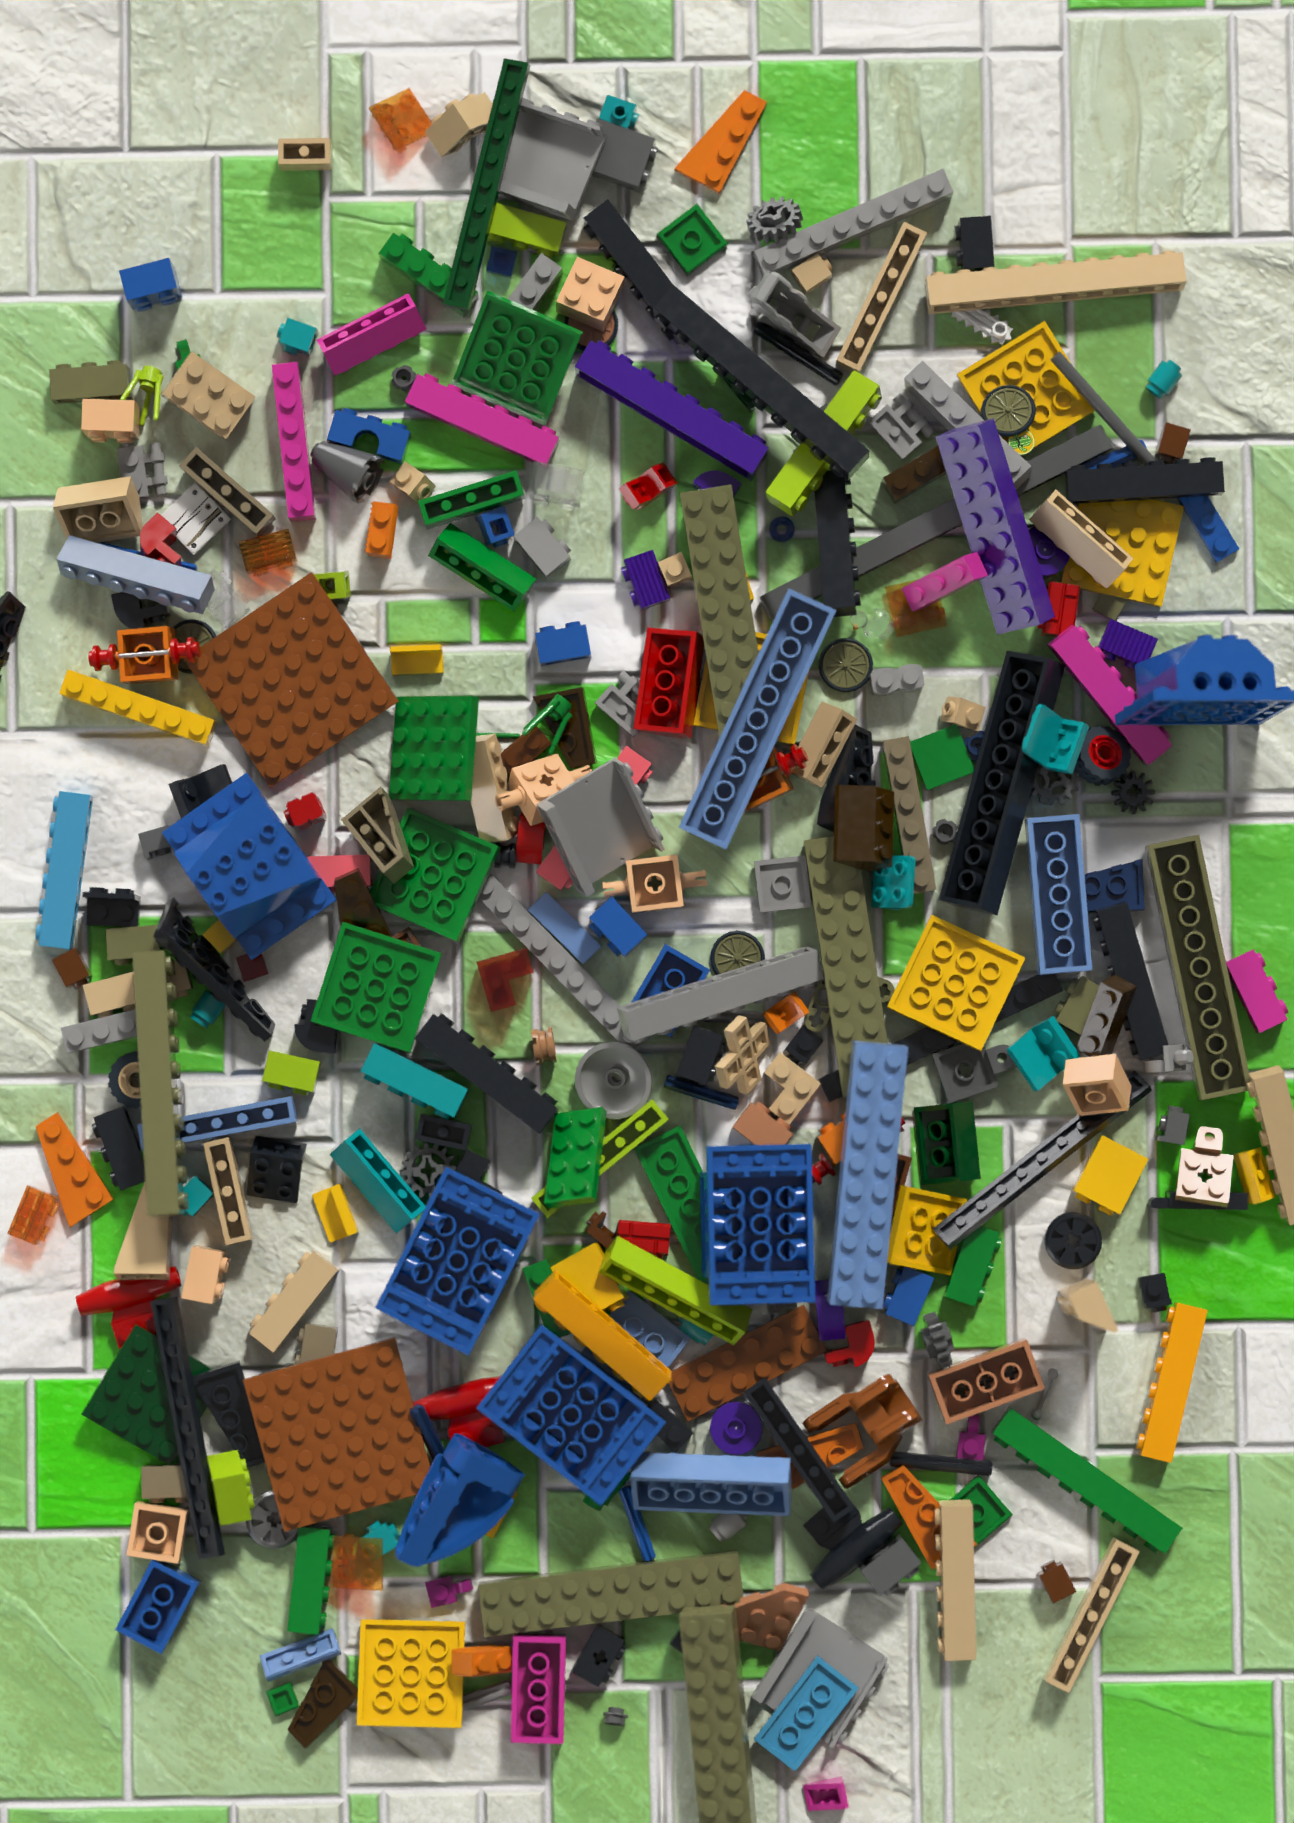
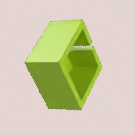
M238 1450L207 1456L210 1475L213 1480L212 1485L220 1526L252 1520L250 1510L255 1509L250 1490L251 1482L245 1458L240 1459Z

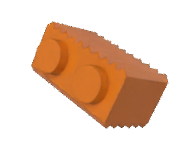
M373 501L370 508L372 511L369 518L370 523H368L369 533H367L368 538L365 544L367 548L364 550L368 556L391 559L399 508L396 504Z
M489 1644L452 1650L453 1675L471 1678L511 1673L512 1649L509 1646Z

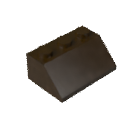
M836 786L834 862L868 872L892 867L893 791L878 786Z

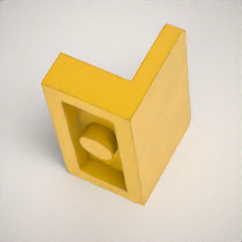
M442 645L390 647L392 676L444 673Z
M1261 1147L1234 1154L1233 1157L1243 1191L1248 1193V1204H1257L1275 1198Z
M337 1184L312 1195L329 1242H334L359 1232L342 1184Z

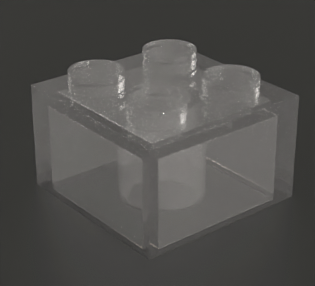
M533 461L528 490L529 498L534 500V504L549 506L550 502L559 504V508L573 511L575 507L580 508L586 478L585 470Z

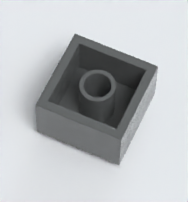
M898 1534L862 1564L859 1569L880 1596L884 1593L888 1596L899 1587L898 1582L904 1577L910 1579L920 1570L918 1566L921 1562L901 1535Z

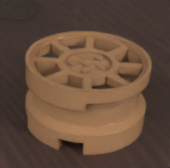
M548 1027L546 1031L532 1029L531 1036L536 1066L543 1065V1062L549 1060L557 1063L552 1027Z

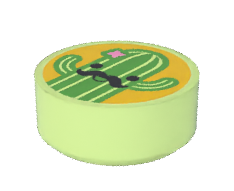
M1027 430L1019 435L1009 437L1008 444L1020 456L1029 454L1035 443L1033 435Z

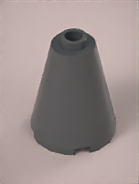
M328 441L316 443L310 453L312 463L352 501L358 504L365 501L362 499L365 494L371 495L374 492L383 474L380 463L384 464V460L374 454Z

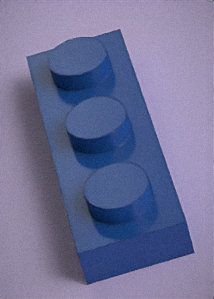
M1208 496L1177 498L1180 504L1184 506L1186 514L1216 563L1239 550L1235 540Z

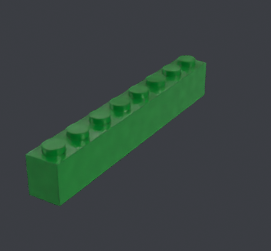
M1008 1406L991 1431L996 1436L994 1438L995 1442L1005 1449L1009 1445L1017 1450L1015 1456L1028 1464L1030 1460L1039 1466L1036 1469L1039 1473L1048 1479L1052 1475L1060 1480L1058 1486L1071 1494L1073 1490L1081 1495L1079 1500L1091 1509L1094 1505L1103 1510L1101 1516L1113 1524L1116 1520L1124 1525L1122 1530L1134 1539L1137 1535L1146 1540L1144 1546L1155 1554L1159 1550L1166 1554L1183 1529L1180 1525Z

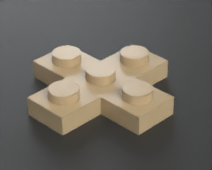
M738 1015L724 1030L729 1052L716 1064L715 1069L720 1087L729 1089L737 1081L739 1092L748 1094L762 1079L757 1058L771 1042L766 1023L757 1021L749 1028L747 1017Z

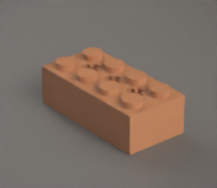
M1025 1338L927 1373L946 1425L1045 1389L1029 1343ZM1010 1365L1011 1368L1016 1367L1017 1370L1013 1373L1014 1378L1009 1379L1008 1376L1004 1377V1372L1007 1371L1006 1367ZM985 1374L987 1377H992V1381L989 1382V1387L987 1388L983 1384L979 1385V1381L982 1380V1376ZM960 1383L968 1387L964 1391L965 1395L963 1397H960V1394L955 1395L954 1390L958 1389L957 1385Z

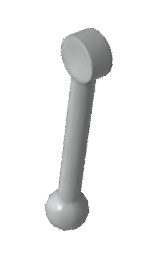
M1052 1368L1048 1371L1049 1378L1036 1410L1032 1411L1031 1414L1034 1420H1039L1042 1416L1041 1409L1053 1379L1058 1377L1056 1369Z

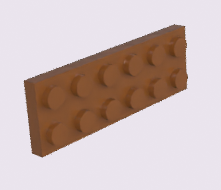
M803 1304L744 1334L735 1345L726 1343L672 1370L671 1380L668 1383L687 1421H690L744 1394L743 1392L762 1378L765 1377L767 1381H770L827 1352L823 1342L819 1340V1334Z

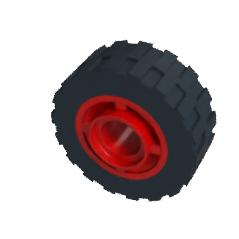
M1098 725L1095 728L1088 729L1074 768L1082 779L1096 786H1105L1111 782L1113 783L1130 766L1131 753L1129 751V744L1126 743L1125 737L1119 734V731L1113 730L1109 726L1103 727ZM1098 752L1102 754L1104 759L1099 756Z

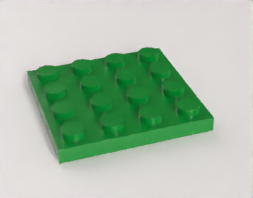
M487 291L451 384L545 426L583 332L491 291Z
M397 697L399 702L395 706L389 786L391 800L471 801L479 697Z
M407 807L400 826L414 868L395 884L379 870L370 892L378 908L459 942L501 847Z
M342 922L311 1022L411 1053L414 1038L421 1022L442 953Z

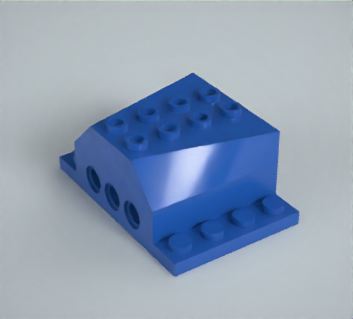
M1201 635L1196 640L1135 664L1138 699L1134 700L1133 704L1123 707V710L1115 715V725H1261L1294 705V690H1291L1289 686L1276 688L1274 664L1248 639H1238L1237 635H1226L1222 639H1213L1212 635Z
M248 773L242 775L162 832L175 851V856L217 918L233 938L238 940L251 960L337 901Z
M811 1144L706 1146V1172H700L702 1276L709 1278V1305L815 1302Z
M446 1167L375 1309L469 1355L508 1281L540 1213Z
M542 1324L477 1406L479 1411L599 1505L604 1503L666 1423L665 1420L649 1409L640 1398L574 1346L564 1339L561 1340Z

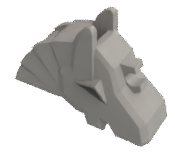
M769 272L764 274L760 283L754 286L749 293L751 303L753 304V309L749 311V315L756 318L757 321L769 324L807 350L813 351L824 358L840 332L841 327L815 309L802 292L792 288L791 283L780 274ZM771 299L777 301L774 307L769 305ZM798 314L803 319L798 327L795 328L792 322ZM814 323L820 326L813 340L810 341L804 335L810 325Z

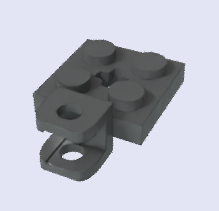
M961 1044L932 1054L948 1102L952 1103L998 1087L994 1074L1006 1071L1015 1064L1007 1053L1009 1046L997 1045L986 1050L984 1047L982 1052ZM999 1053L1006 1054L1007 1060L1004 1063H1000L997 1060ZM965 1063L966 1066H972L973 1071L969 1072L970 1077L968 1078L958 1074L957 1070L961 1069L960 1064Z

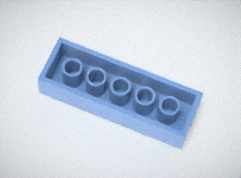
M1079 814L1027 818L1024 820L1037 975L1091 971L1092 958Z
M644 1452L632 1465L630 1478L634 1510L790 1516L793 1492L790 1458Z

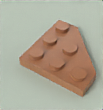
M782 1583L774 1586L773 1591L761 1595L760 1592L740 1598V1602L734 1604L736 1605L739 1641L780 1651L809 1597L808 1589Z

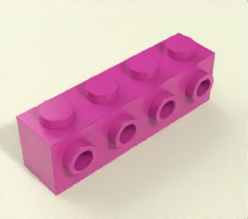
M408 293L317 339V342L333 374L336 376L350 370L351 367L363 361L372 359L375 355L387 349L394 348L397 344L409 338L416 337L419 333L426 330V327Z

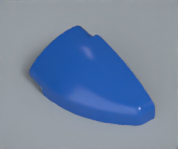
M454 1433L443 1454L436 1455L415 1497L395 1548L397 1559L416 1567L439 1561L467 1548L482 1538L507 1513L514 1502L512 1496H514L525 1474L493 1451L463 1435Z

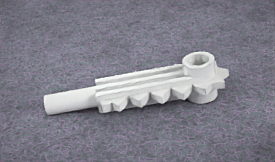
M979 309L952 312L951 317L957 318V322L964 320L965 327L974 326V333L982 331L983 338L990 336L992 344L997 342L1003 345L1006 340H1011L1010 333L1013 331V328L1008 326L1007 320L999 321V315L991 316L990 309L986 311Z

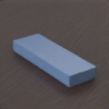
M547 892L528 909L583 965L601 947Z
M331 1628L318 1635L307 1637L260 1655L266 1679L270 1682L342 1653L336 1633Z

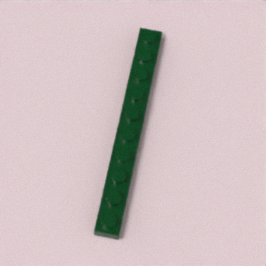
M506 58L503 60L443 305L448 308L470 312L530 70L528 62Z

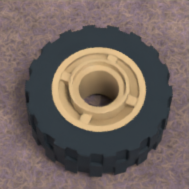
M134 1051L119 1057L112 1065L111 1072L108 1075V1085L111 1088L112 1096L116 1097V1101L124 1104L125 1107L140 1109V1087L135 1086L132 1082V1076L136 1072L139 1073L138 1051Z

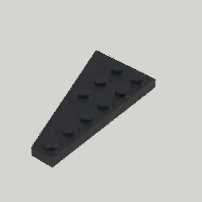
M173 897L166 903L153 937L161 948L167 949L179 965L185 966L198 983L204 984L216 1000L223 1002L235 1018L241 1019L253 1035L260 1037L265 1042L272 1036L276 1024L257 1000L247 997L244 990L245 985L240 979L235 981L227 972L230 968L203 935L198 936L192 925L194 922L189 916L184 918L176 908L179 903Z

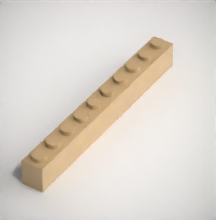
M1169 250L1161 252L1159 255L1140 253L1134 257L1124 258L1122 255H1116L1105 260H1099L1098 258H1088L1083 262L1063 260L1058 264L1051 265L1040 262L1029 267H1022L1021 265H1011L1007 269L987 267L976 272H971V270L967 269L959 270L954 274L935 272L930 276H926L925 293L928 314L1183 291L1187 280L1183 252L1175 253V251Z

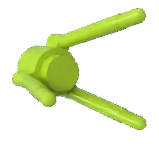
M147 365L143 366L142 371L136 370L133 380L120 398V400H126L138 382L140 389L146 391L140 426L145 424L154 390L153 419L157 421L159 418L161 384L164 377L160 369Z

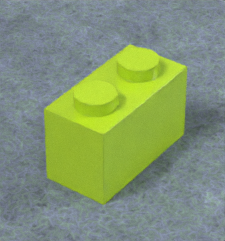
M269 1050L262 1081L268 1082V1088L283 1090V1086L293 1088V1093L308 1096L309 1091L315 1092L322 1062Z

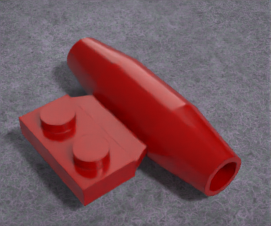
M173 1266L170 1267V1280H118L116 1278L103 1282L77 1295L76 1303L81 1316L113 1312L111 1325L118 1348H121L135 1323L157 1336L151 1301L181 1287L182 1283L177 1267Z
M501 1376L481 1378L443 1388L413 1402L414 1406L420 1404L425 1407L431 1421L450 1419L448 1426L450 1440L454 1433H458L484 1447L505 1442L502 1428L477 1409V1406Z

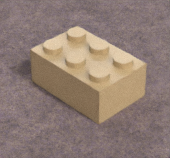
M194 352L188 354L161 393L162 397L223 440L228 438L255 399L253 394Z

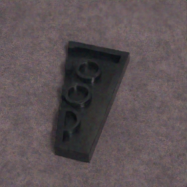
M240 1361L192 1375L194 1386L226 1435L232 1448L238 1450L240 1459L245 1458L247 1468L264 1463L265 1459L243 1379L245 1377Z

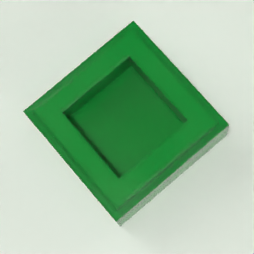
M291 1682L266 1691L275 1717L300 1706Z

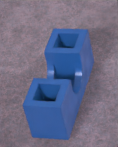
M343 408L342 411L335 410L327 437L328 442L354 449L355 443L361 435L372 434L379 439L377 456L403 464L411 438V432L406 430L407 426L392 422V425L382 423L381 418L372 415L363 418L357 416L358 412L348 408Z

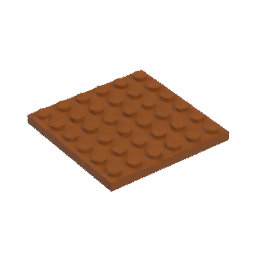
M313 572L201 646V655L197 657L195 663H190L188 658L184 659L270 788L399 702Z
M395 1337L243 1379L284 1532L417 1495L430 1469V1464L420 1428L415 1425L410 1414V1409L414 1405Z

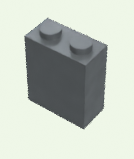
M597 118L596 122L602 125L601 128L608 137L591 176L639 192L640 186H646L650 171L646 170L649 161L654 162L658 152V147L655 146V138Z

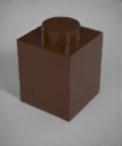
M1166 422L1162 428L1155 456L1160 457V460L1167 464H1174V460L1183 459L1191 429Z
M73 948L52 959L67 988L74 987L76 990L89 983L87 979L92 977V974L78 948Z
M1052 1560L1041 1566L1042 1571L1037 1574L1053 1604L1077 1592L1061 1561L1056 1563L1055 1560Z

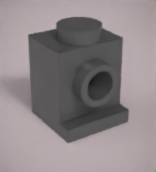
M167 825L138 834L145 859H153L152 853H155L156 857L171 853L170 848L172 847L162 834L170 826Z
M1168 1106L1166 1114L1160 1117L1159 1130L1163 1131L1162 1136L1157 1135L1156 1141L1185 1145L1190 1114L1183 1113L1184 1108Z

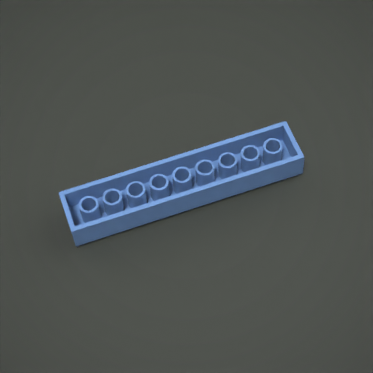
M788 589L679 828L727 849L834 617L835 609Z
M852 1040L827 1301L830 1305L883 1308L908 1047L905 1045Z

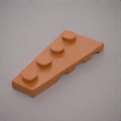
M744 90L679 162L674 171L720 194L766 107L767 101Z
M59 1112L35 1126L69 1228L114 1200Z
M856 1422L807 1436L828 1468L863 1449ZM780 1445L756 1452L757 1457L788 1458ZM791 1462L793 1490L805 1481Z
M902 1465L883 1475L881 1479L932 1570L935 1568V1561L940 1560V1550L936 1551L935 1535H939V1525H935L934 1509H939V1503L915 1476Z

